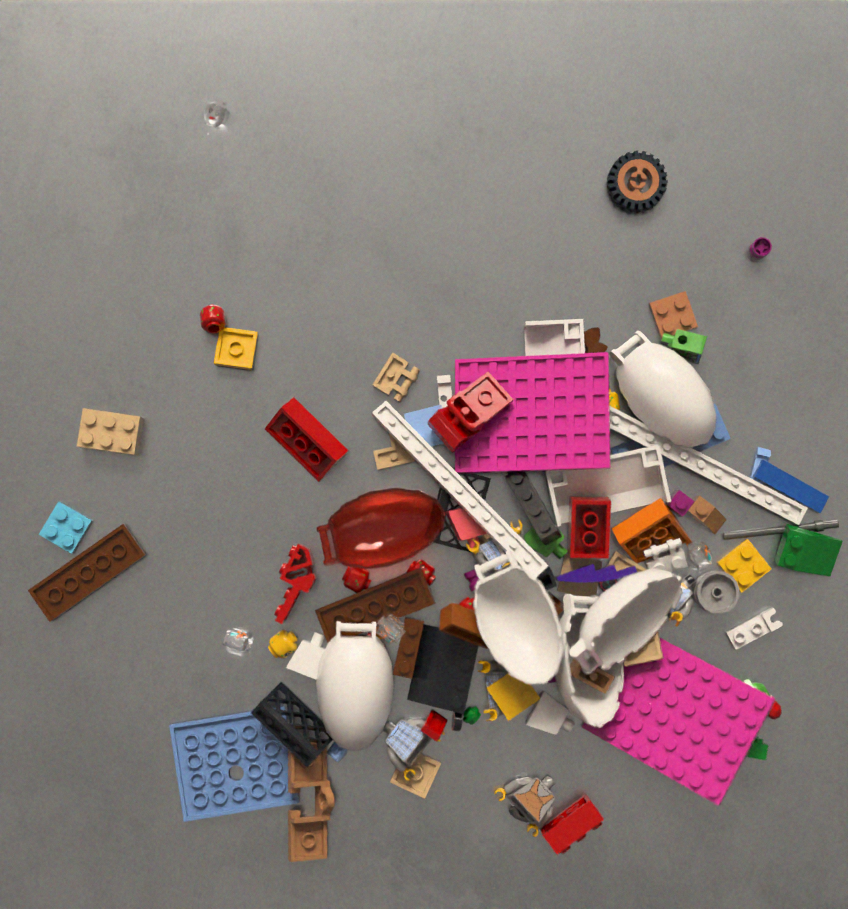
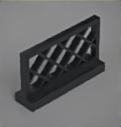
M461 473L478 495L482 493L481 498L485 501L491 478L473 473ZM478 479L485 481L483 489L479 492L475 490L472 484ZM440 486L426 541L471 552L466 547L460 545L451 529V524H448L445 518L446 511L453 510L460 505L456 504L454 506L450 500L451 496ZM446 529L450 531L453 537L447 542L440 540L441 533Z
M282 682L251 712L306 767L333 740L327 733L324 723ZM278 690L285 695L286 699L278 697ZM268 702H274L275 709ZM280 703L287 704L288 711L281 710ZM292 705H296L299 708V712H294ZM282 715L289 716L290 723H288L282 717ZM294 717H300L302 724H295ZM306 718H309L314 726L307 725ZM296 729H303L304 736H302ZM308 730L315 731L316 738L309 737ZM320 732H324L329 739H321ZM310 742L317 743L318 751L310 744Z

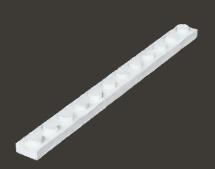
M387 401L372 412V416L505 552L508 550L512 551L519 566L528 570L535 578L548 567L532 548Z
M610 406V429L645 447L659 445L661 455L797 525L800 524L808 509L807 507L691 447L672 443L671 439L654 433L646 424Z

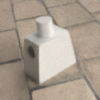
M314 632L311 642L302 640L286 668L317 680L319 661L326 649L321 647L325 636Z
M542 690L539 695L541 699L535 703L525 722L526 725L557 735L560 728L571 732L575 722L566 718L569 710Z

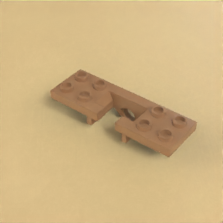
M310 742V744L318 751L317 743ZM327 747L308 767L288 750V793H300V787L315 786V816L300 817V810H288V861L290 862L327 858V820H330V813L335 804L330 781L327 780Z

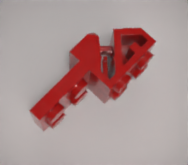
M488 371L462 392L459 391L446 402L448 406L437 410L428 420L427 425L453 453L479 433L485 423L510 405L514 399Z
M302 544L292 546L288 554L291 558L288 563H283L279 574H281L279 579L293 585L292 588L288 587L283 598L286 599L284 604L279 605L274 613L277 616L275 621L280 624L285 623L301 591L309 593L317 579V575L312 572L311 565H315L311 549ZM302 568L307 569V574H306L305 576H299V577H297V578H295V579H292V578H291V577H294V576L303 574V573H305V571H300V572L293 573V574H290V572H292V571H297V570H300V569H302Z

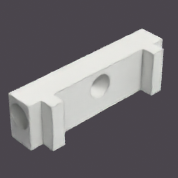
M450 375L437 376L439 405H442V408L448 406L446 402L452 397ZM442 396L447 397V400L445 402L441 401L440 398Z

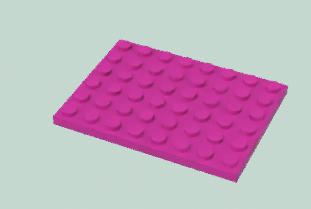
M608 352L455 359V394L459 391L462 392L489 371L514 399L510 405L485 423L479 433L455 450V471L458 474L611 469Z
M660 638L664 659L628 667L624 666V684L617 701L620 704L612 721H608L598 728L584 722L582 728L720 806L776 699Z

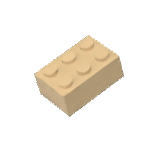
M83 408L77 447L138 456L144 418Z

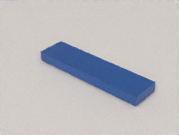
M761 460L753 475L754 478L817 513H821L829 498L828 495L765 460Z

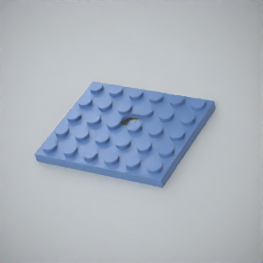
M280 706V709L285 710V706ZM252 711L169 725L184 822L300 802L298 793H288V749L251 714ZM282 715V717L287 721V716ZM234 765L240 766L244 771V775L240 780H233L229 776V769Z

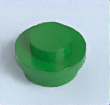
M476 706L467 708L463 714V721L473 725L481 716L479 709Z

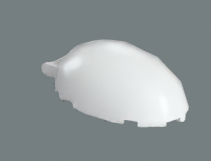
M640 331L635 332L631 339L609 353L610 357L618 365L616 376L621 394L627 400V404L632 412L654 433L671 439L674 444L692 448L709 442L715 431L716 412L709 388L690 363L677 352L661 344L651 343ZM639 342L641 345L625 359L621 356Z
M508 550L502 556L482 565L477 564L474 566L479 577V581H477L475 586L474 600L477 624L480 634L493 657L509 671L511 676L527 684H544L558 672L563 654L561 626L553 601L541 582L528 570L518 566L512 551ZM510 561V567L485 577L483 572Z
M651 568L625 576L602 593L586 612L580 627L579 641L569 651L571 657L576 658L582 666V671L585 674H590L598 666L603 670H608L612 664L616 662L621 664L626 661L625 657L632 651L636 653L645 646L668 619L666 615L670 609L676 608L683 593L681 589L683 578L667 571ZM585 651L590 656L588 660L582 655Z
M565 594L563 598L564 615L559 621L562 632L563 654L558 672L555 674L558 689L570 714L597 728L602 727L603 724L612 721L620 703L617 701L624 684V662L621 664L616 662L611 665L610 669L604 670L615 677L606 694L571 676L569 666L573 658L569 651L579 641L580 627L586 612L589 610L575 608L574 604H589L590 608L599 596L591 595L589 597ZM586 651L582 654L586 660L590 658Z
M337 621L336 635L327 644L319 661L316 688L318 709L327 733L339 747L352 752L368 748L382 733L391 711L394 689L392 662L384 644L376 636V622H372V624H351ZM340 631L372 632V636H340Z

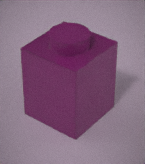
M676 490L671 496V502H666V505L678 517H683L695 501L682 491Z

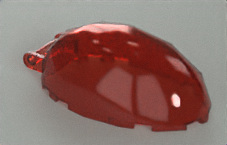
M390 488L370 491L360 495L358 498L343 504L338 511L331 515L328 524L316 528L320 534L325 559L323 561L324 566L341 563L344 566L374 569L391 567L420 554L438 537L444 528L445 511L436 498L420 490ZM328 530L331 531L333 546L336 557L332 558L327 535Z

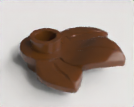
M598 327L584 331L585 353H600L607 350L608 346L599 342L600 329Z

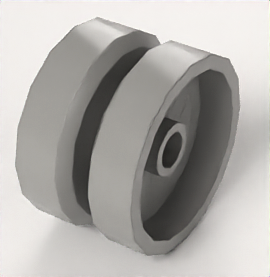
M705 572L696 579L697 583L693 585L694 601L701 609L710 613L721 614L728 612L735 607L739 600L740 590L738 583L726 572ZM715 589L719 591L718 595H714Z

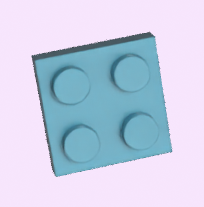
M58 501L39 535L73 554L93 520Z

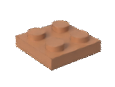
M686 291L649 303L661 340L664 333L674 336L677 329L689 331L698 327Z

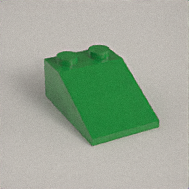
M786 524L775 561L778 566L794 571L831 576L843 541Z

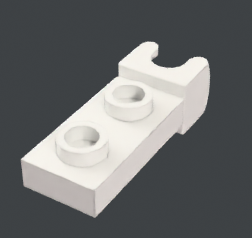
M769 608L727 631L726 633L734 648L737 650L770 631L772 632L783 626V623L780 621H770V617L776 613V610Z

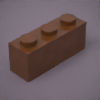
M405 616L393 675L412 679L424 620Z

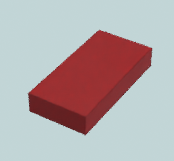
M431 710L420 731L437 742L448 720L436 711Z

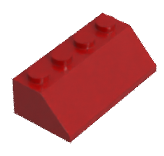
M294 397L278 410L265 427V430L318 482L349 451Z

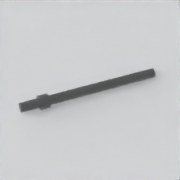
M815 520L814 523L792 526L820 532L824 531V529L839 528V521L823 522V520ZM786 526L723 532V539L783 534Z

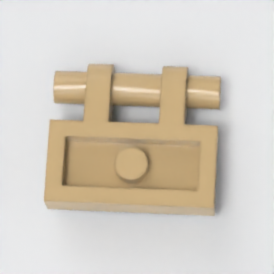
M392 352L372 385L387 395L394 389L397 391L394 399L401 402L402 398L407 396V390L412 382L417 380V374L420 369L413 366L410 372L407 371L406 367L409 362ZM401 375H403L406 379L402 386H399L396 383Z

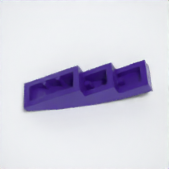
M590 564L555 578L556 581L576 583L601 582L623 578L638 572L636 566L616 571L614 565L595 570L594 565Z

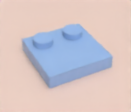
M442 405L404 414L405 420L431 447L444 444L427 425L428 420L437 410L442 409Z

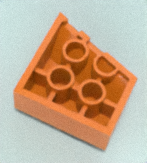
M661 498L612 528L620 546L635 563L652 558V556L645 558L643 551L650 549V546L664 544L667 540L680 538L682 544L686 543V545L693 543L676 516Z

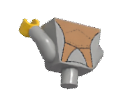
M546 776L542 781L537 777L533 779L530 777L515 779L505 785L504 789L498 788L494 793H503V797L499 798L498 801H503L506 794H510L507 798L530 822L527 826V832L532 828L536 829L532 834L533 837H536L539 833L538 829L542 828L552 818L555 796L550 792V789L555 785V782L549 776Z

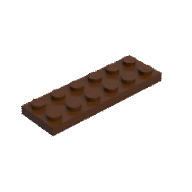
M122 524L30 588L28 592L48 621L52 622L142 559L146 554L127 526Z
M422 567L321 607L315 610L327 643H329L336 635L337 621L351 624H372V622H376V627L436 604ZM340 631V636H356L365 631Z

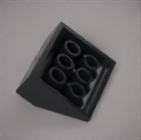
M423 624L407 700L464 714L478 645L441 632L440 627Z

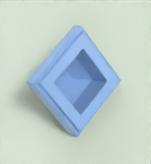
M334 741L327 753L336 762H339L347 754L348 750L339 747Z

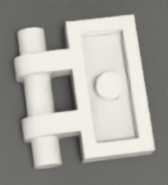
M680 538L670 539L659 546L653 545L650 546V549L644 550L645 558L652 556V558L645 560L647 569L654 568L672 573L688 567L683 549H676V547L682 546Z

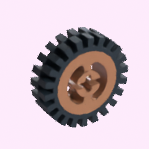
M638 151L628 152L624 156L619 157L611 167L607 176L608 193L612 196V201L618 203V207L622 206L625 211L632 210L635 213L637 211L644 212L646 209H651L663 197L667 189L666 185L668 184V180H666L667 172H664L665 167L660 165V160L653 158V154L647 155L645 151L638 153ZM633 170L634 173L628 179L629 183L627 184L631 190L629 191L625 186L624 177L627 172ZM647 175L650 181L649 190L645 193H640L646 185L644 182L647 180ZM635 178H637L638 182H640L639 185H636V182L634 181Z

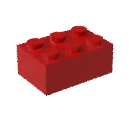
M569 497L568 555L570 558H609L611 500L608 497Z
M584 795L540 828V831L556 855L559 853L564 854L571 848L570 845L572 843L583 840L587 836L586 833L588 831L598 829L603 824L604 818L589 797Z

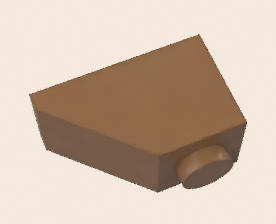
M700 495L695 496L693 499L695 502L686 513L715 535L727 519Z
M573 658L569 666L571 676L606 694L615 678L599 667L592 673L585 674L576 658Z

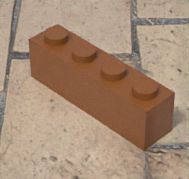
M451 603L440 610L441 632L489 650L480 634L475 610L467 609L457 603Z

